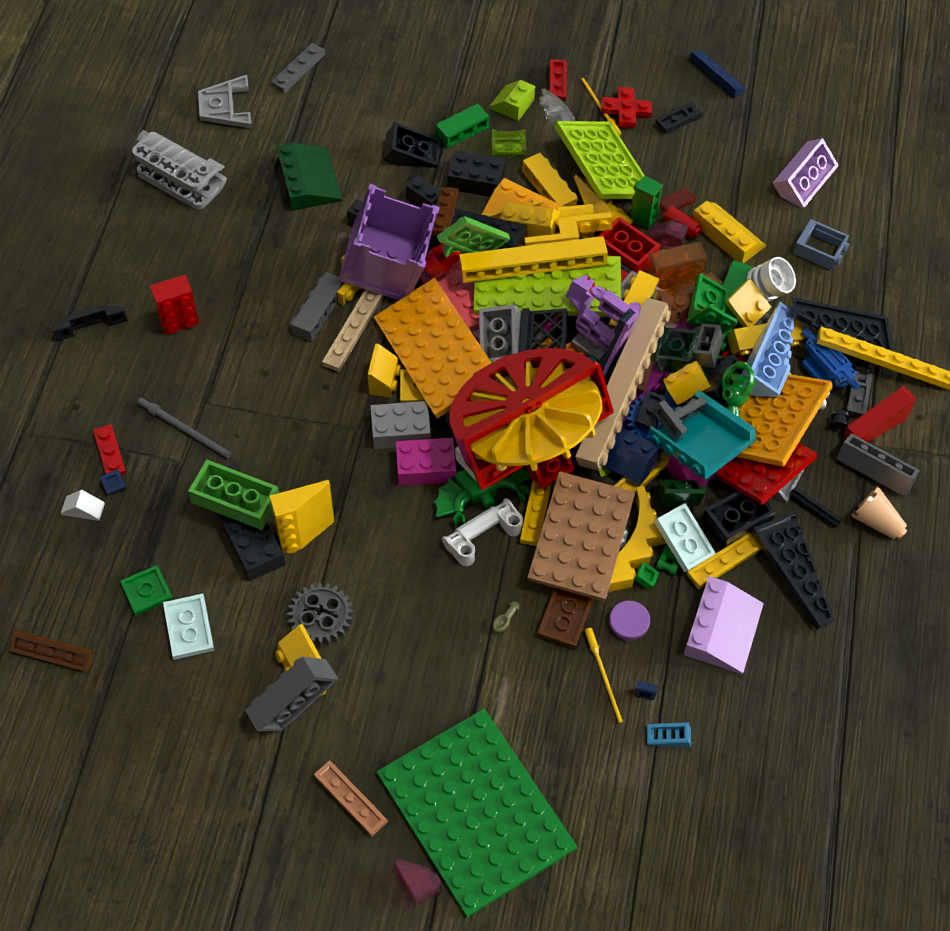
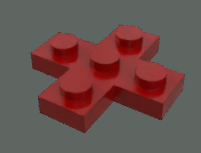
M617 87V98L602 97L601 113L618 115L619 127L635 128L636 116L651 118V101L635 100L634 88Z

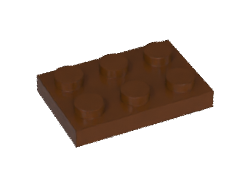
M555 588L537 636L576 649L594 598Z

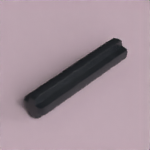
M795 487L791 491V497L834 527L841 523L842 519L800 489Z

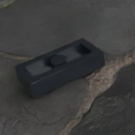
M648 390L635 425L650 430L651 426L655 427L657 417L653 412L658 404L665 400V397Z

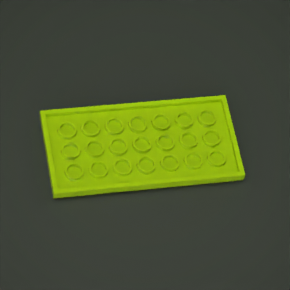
M607 256V265L475 281L474 315H479V309L516 305L521 310V314L522 308H530V311L567 308L568 316H578V311L570 299L566 297L572 280L584 275L593 279L595 286H599L605 291L610 290L621 299L620 256ZM594 298L590 309L598 316H607L598 309L600 302Z

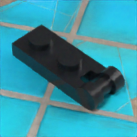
M689 102L657 118L655 124L667 134L693 120H699L703 113L700 109H696V105L693 102Z

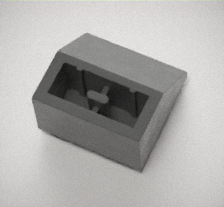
M702 323L686 334L681 354L685 353L684 350H686L688 341L690 339L692 341V338L695 337L691 353L689 355L685 354L686 358L688 357L686 365L697 361L701 367L715 368L723 341L721 326ZM679 357L678 365H681L682 360Z

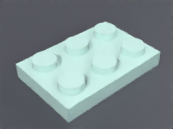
M686 503L654 520L684 572L716 554Z
M203 594L163 602L174 660L214 651Z

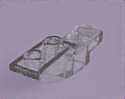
M542 89L539 102L541 107H544L545 117L549 119L551 125L555 124L556 121H576L569 108L556 95L546 89Z

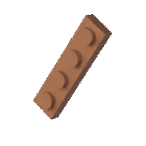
M330 760L314 774L319 783L371 837L388 823L387 819Z

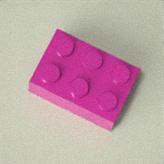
M453 438L396 441L399 486L447 483L448 478L454 480L456 464Z

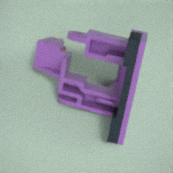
M584 275L572 280L566 297L570 299L579 313L576 319V329L606 351L599 361L605 376L617 362L639 317L641 305L637 302H632L630 305L626 304L610 290L605 291L603 288L595 286L594 280ZM594 298L600 302L598 309L617 322L614 329L611 330L600 321L601 317L590 309Z

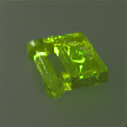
M492 129V155H526L525 129H520V131H497V129Z

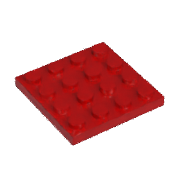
M798 443L784 467L735 457L712 475L763 505L817 458V454L815 451Z

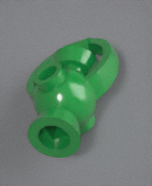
M737 361L729 366L722 379V396L728 405L726 409L741 418L738 407L748 401L755 385L754 371L747 362ZM735 369L746 370L748 376L733 374V371Z

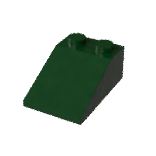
M658 479V504L664 509H673L674 506H680L686 503L689 509H693L694 506L700 505L705 495V489L697 480Z

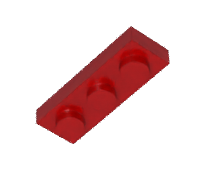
M550 60L549 101H566L567 60Z
M112 424L94 429V435L106 474L119 469L122 476L126 475Z

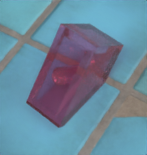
M671 220L654 225L648 237L664 247L680 252L686 240L688 226Z
M403 860L395 861V868L417 906L440 893L441 880L436 872H431L429 867Z

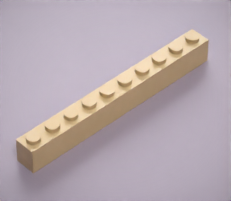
M649 298L645 299L639 317L607 385L614 413L596 423L593 438L585 437L575 456L579 466L601 471L602 466L606 465L609 450L615 444L616 434L622 429L623 418L629 413L630 402L636 397L637 386L643 381L644 370L650 365L651 354L656 351L657 341L659 337H662L664 325L670 319L671 312L666 302Z

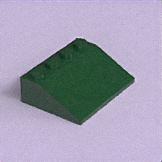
M299 143L276 146L278 161L292 211L343 201L328 148Z

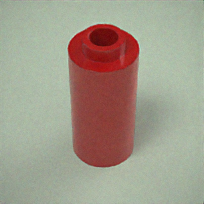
M670 206L663 216L664 222L691 239L698 237L702 231L701 223L674 206Z

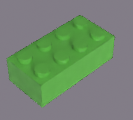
M206 460L188 493L193 504L263 530L272 514L270 496L278 494L279 490L278 486Z

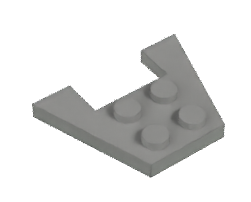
M247 75L199 90L200 120L252 129L250 112L234 113L232 93L249 91Z

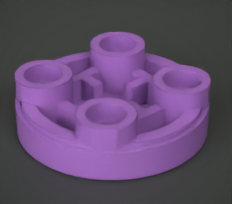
M623 601L612 609L609 625L618 637L626 642H632L647 633L650 625V615L642 604L635 601Z

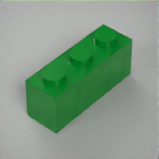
M479 104L468 107L466 110L436 124V136L441 139L440 141L448 149L489 128V115Z
M645 175L634 185L633 190L635 193L631 200L633 205L630 213L633 223L649 230L657 219L663 185Z

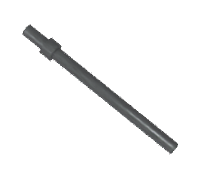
M142 397L139 398L137 403L147 409L148 413L162 418L223 457L230 458L232 454L230 451L161 410L159 405L150 403Z

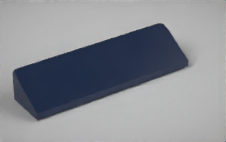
M703 51L691 52L690 61L733 98L746 91L743 85Z

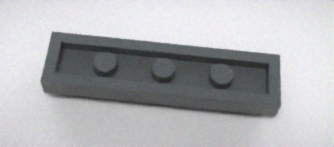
M311 43L271 81L272 87L285 93L325 55V49Z

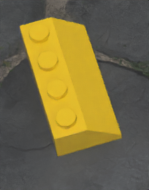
M706 201L694 210L693 219L701 223V232L736 261L745 263L766 247L765 243L718 204Z

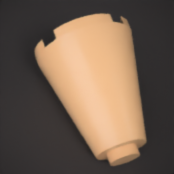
M876 487L875 491H872L859 504V509L857 511L854 510L851 514L853 518L893 540L896 537L900 539L907 532L905 529L906 523L879 487Z

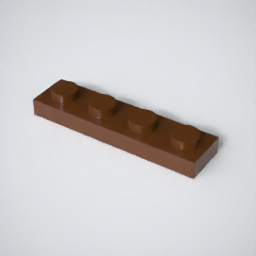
M441 187L436 205L440 208L434 221L432 236L439 235L445 228L451 226L459 189Z
M19 630L12 632L10 651L85 672L90 669L93 651L90 649Z

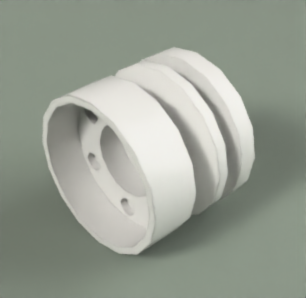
M781 257L772 258L764 262V264L752 268L747 275V279L753 281L767 302L791 292L796 283L793 268Z

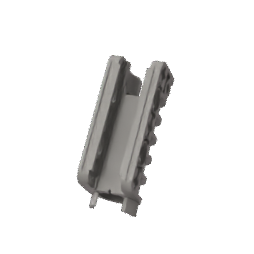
M143 130L137 138L138 143L133 147L132 152L136 161L140 162L137 167V173L141 179L198 210L206 207L223 189L227 178L218 173V171H221L225 167L224 165L211 158L206 161L156 132L148 133ZM162 176V179L156 180L154 177ZM189 191V194L182 195L181 192Z

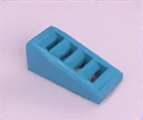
M689 722L647 724V745L691 747V727ZM654 730H658V739L654 740ZM663 731H666L667 739H663ZM671 731H675V739H672ZM680 731L684 732V738L680 739Z

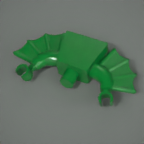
M521 467L484 490L478 487L477 482L465 469L454 474V480L448 478L447 483L439 488V496L434 501V504L437 506L435 516L441 517L454 513L456 514L453 518L454 528H456V523L464 525V505L468 502L473 505L482 502L485 508H490L495 504L493 496L497 494V489L499 488L517 491L519 499L525 501L523 494L530 496L528 487L524 485L519 486V484L530 477L529 472Z

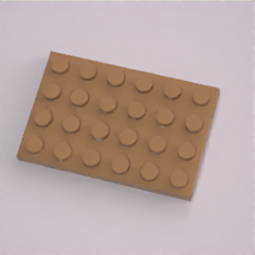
M559 471L527 580L605 602L635 492Z

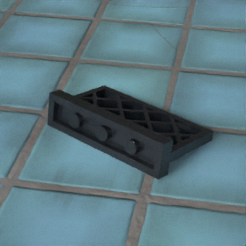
M522 308L519 352L533 350L538 346L541 349L545 348L542 343L547 338L553 341L547 348H554L558 345L561 349H566L567 308L530 311V308ZM556 315H563V318L558 323L552 320ZM535 317L546 318L539 325L535 322ZM549 322L552 323L554 327L546 332L543 327ZM559 329L562 334L555 339L551 335ZM541 331L545 335L537 341L534 335Z

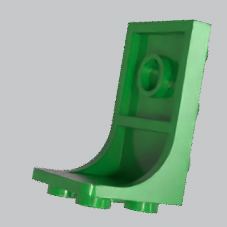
M701 273L697 275L687 323L695 328L702 323L720 325L722 335L735 327L738 320L725 313V301L728 299L729 289Z

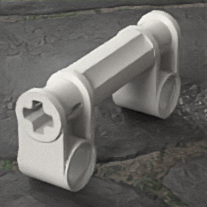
M505 498L498 506H492L464 525L456 528L454 533L447 537L443 536L442 542L460 565L470 566L475 561V547L470 540L497 523L500 524L509 536H518L522 533L523 517L511 501Z

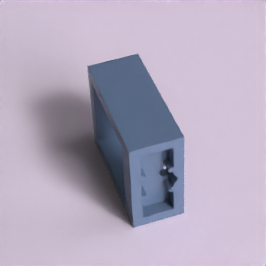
M810 219L796 243L793 254L832 271L835 265L840 264L843 257L841 255L842 252L846 253L850 245L847 243L849 235ZM811 236L839 247L835 255L831 256L808 246L807 243Z

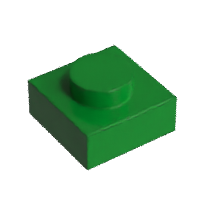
M642 562L638 567L634 580L650 590L654 587L660 572Z

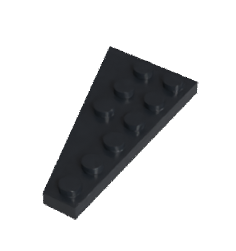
M791 297L788 301L790 316L817 330L820 327L832 329L844 335H849L893 351L888 317L794 297Z
M797 511L754 527L750 532L816 630L831 624L835 619L828 599L823 595L821 589L823 587L822 582L817 578V568L809 545L804 541L802 535L804 532L803 528L798 524Z

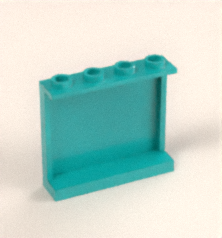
M699 390L694 394V398L697 400L704 397L707 404L700 413L682 422L688 429L684 437L680 441L675 442L664 426L659 430L651 426L650 440L660 445L668 455H672L680 464L690 468L695 475H699L706 480L753 444L756 439L753 426Z

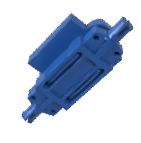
M808 328L801 332L807 339L805 344L807 359L802 361L801 366L812 378L831 381L832 386L838 390L844 389L848 384L854 390L860 387V384L854 379L856 372L851 367L852 363L841 352L817 344L818 335H813Z

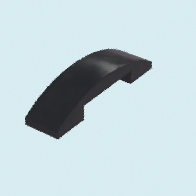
M100 306L74 313L57 323L52 330L57 342L74 337L73 331L105 321H109L110 326L128 320L124 307Z

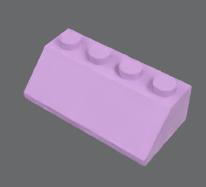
M823 138L807 141L775 179L773 185L782 198L804 208L839 165Z

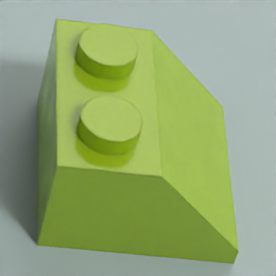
M522 80L505 85L491 103L489 109L519 121L534 101L535 86Z

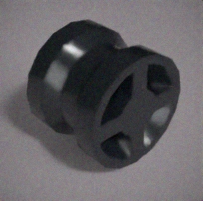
M844 410L833 411L831 413L830 429L838 433L845 432L849 425L850 414Z

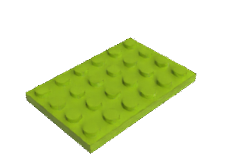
M556 121L555 129L599 199H632L635 193L633 190L634 185L644 177V174L610 122Z

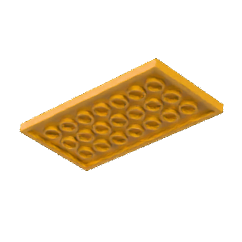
M435 277L414 290L410 295L405 296L374 316L437 418L450 411L456 394L473 376V373L492 363Z

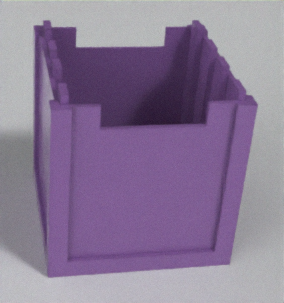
M370 184L353 224L338 281L400 300L412 293L425 268V257L434 221L440 207L423 203L421 208L384 196L385 190Z

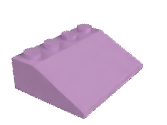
M709 576L684 655L743 674L764 603L729 582Z

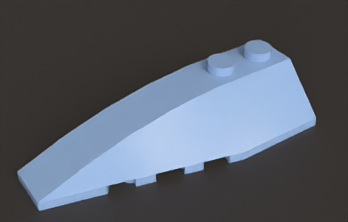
M779 302L747 360L755 375V385L750 394L752 396L778 397L790 371L789 359L792 353L790 345L793 342L791 332L794 330V318L790 316L789 307L782 302ZM743 370L741 375L748 376L747 371Z

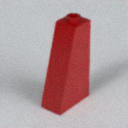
M902 386L848 425L843 437L846 440L852 433L867 442L875 439L907 420L916 398L905 386Z

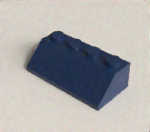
M622 428L619 433L617 432L614 447L609 450L607 463L602 468L640 486L661 461L660 445ZM582 441L579 443L577 451L579 450Z

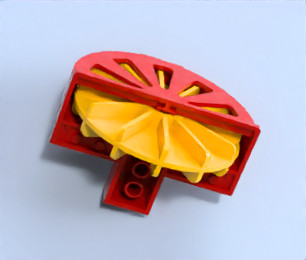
M542 348L518 352L509 356L505 355L473 373V376L456 394L449 416L451 429L463 460L473 472L478 487L481 490L486 489L525 465L531 479L543 489L557 481L559 471L568 474L574 470L569 450L585 437L593 438L596 423L612 415L614 410L601 365L598 362H593L588 357L574 351Z

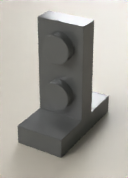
M704 397L697 400L694 398L682 408L679 406L672 410L664 400L658 404L653 413L674 441L678 442L688 431L682 422L700 413L707 404V401Z

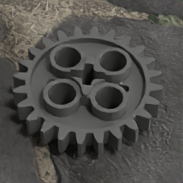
M321 583L318 584V588L311 584L310 590L303 587L304 593L297 592L298 599L292 598L293 605L288 606L290 612L287 615L288 619H290L288 622L289 626H292L291 629L293 630L298 625L303 624L313 644L319 641L320 646L323 645V641H327L330 645V639L332 638L338 641V635L344 637V630H350L348 623H353L351 616L354 615L352 602H349V596H344V590L337 592V586L330 589L329 583L326 584L325 588L322 587ZM310 602H318L316 605H309ZM331 605L337 606L335 609L328 608ZM307 619L313 620L311 623H304ZM326 623L332 624L330 627H324L323 625Z

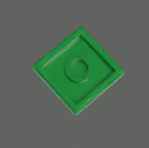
M158 565L120 581L135 616L163 605V602L173 600Z

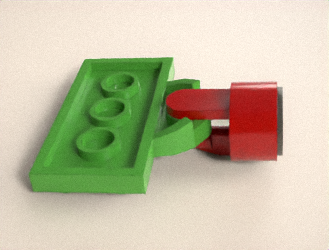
M466 216L461 217L456 223L445 228L442 233L437 235L439 242L443 244L434 247L426 253L424 269L430 276L439 278L449 271L453 264L460 260L459 254L496 250L510 240L509 234Z

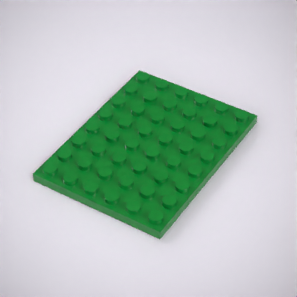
M485 708L377 771L379 779L466 918L577 850V845Z

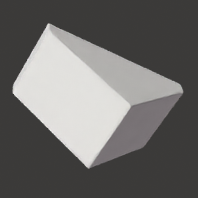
M80 490L66 496L61 515L99 521L105 503Z

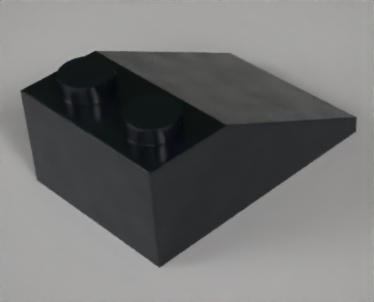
M394 122L386 133L384 160L398 166L437 168L441 139Z

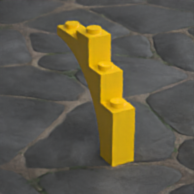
M644 486L636 487L637 526L630 540L618 553L608 592L631 588L636 576L634 568H638L642 562L650 565L651 557H653L652 546L666 544L665 539L654 523V520L657 519L656 511L651 508V497L649 492L646 493Z

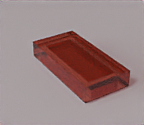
M684 187L661 198L659 207L664 213L670 206L680 210L694 203L696 198L687 187Z

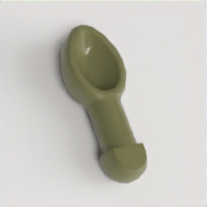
M517 602L510 603L507 611L494 620V632L500 633L508 628L511 617L519 610L520 605Z

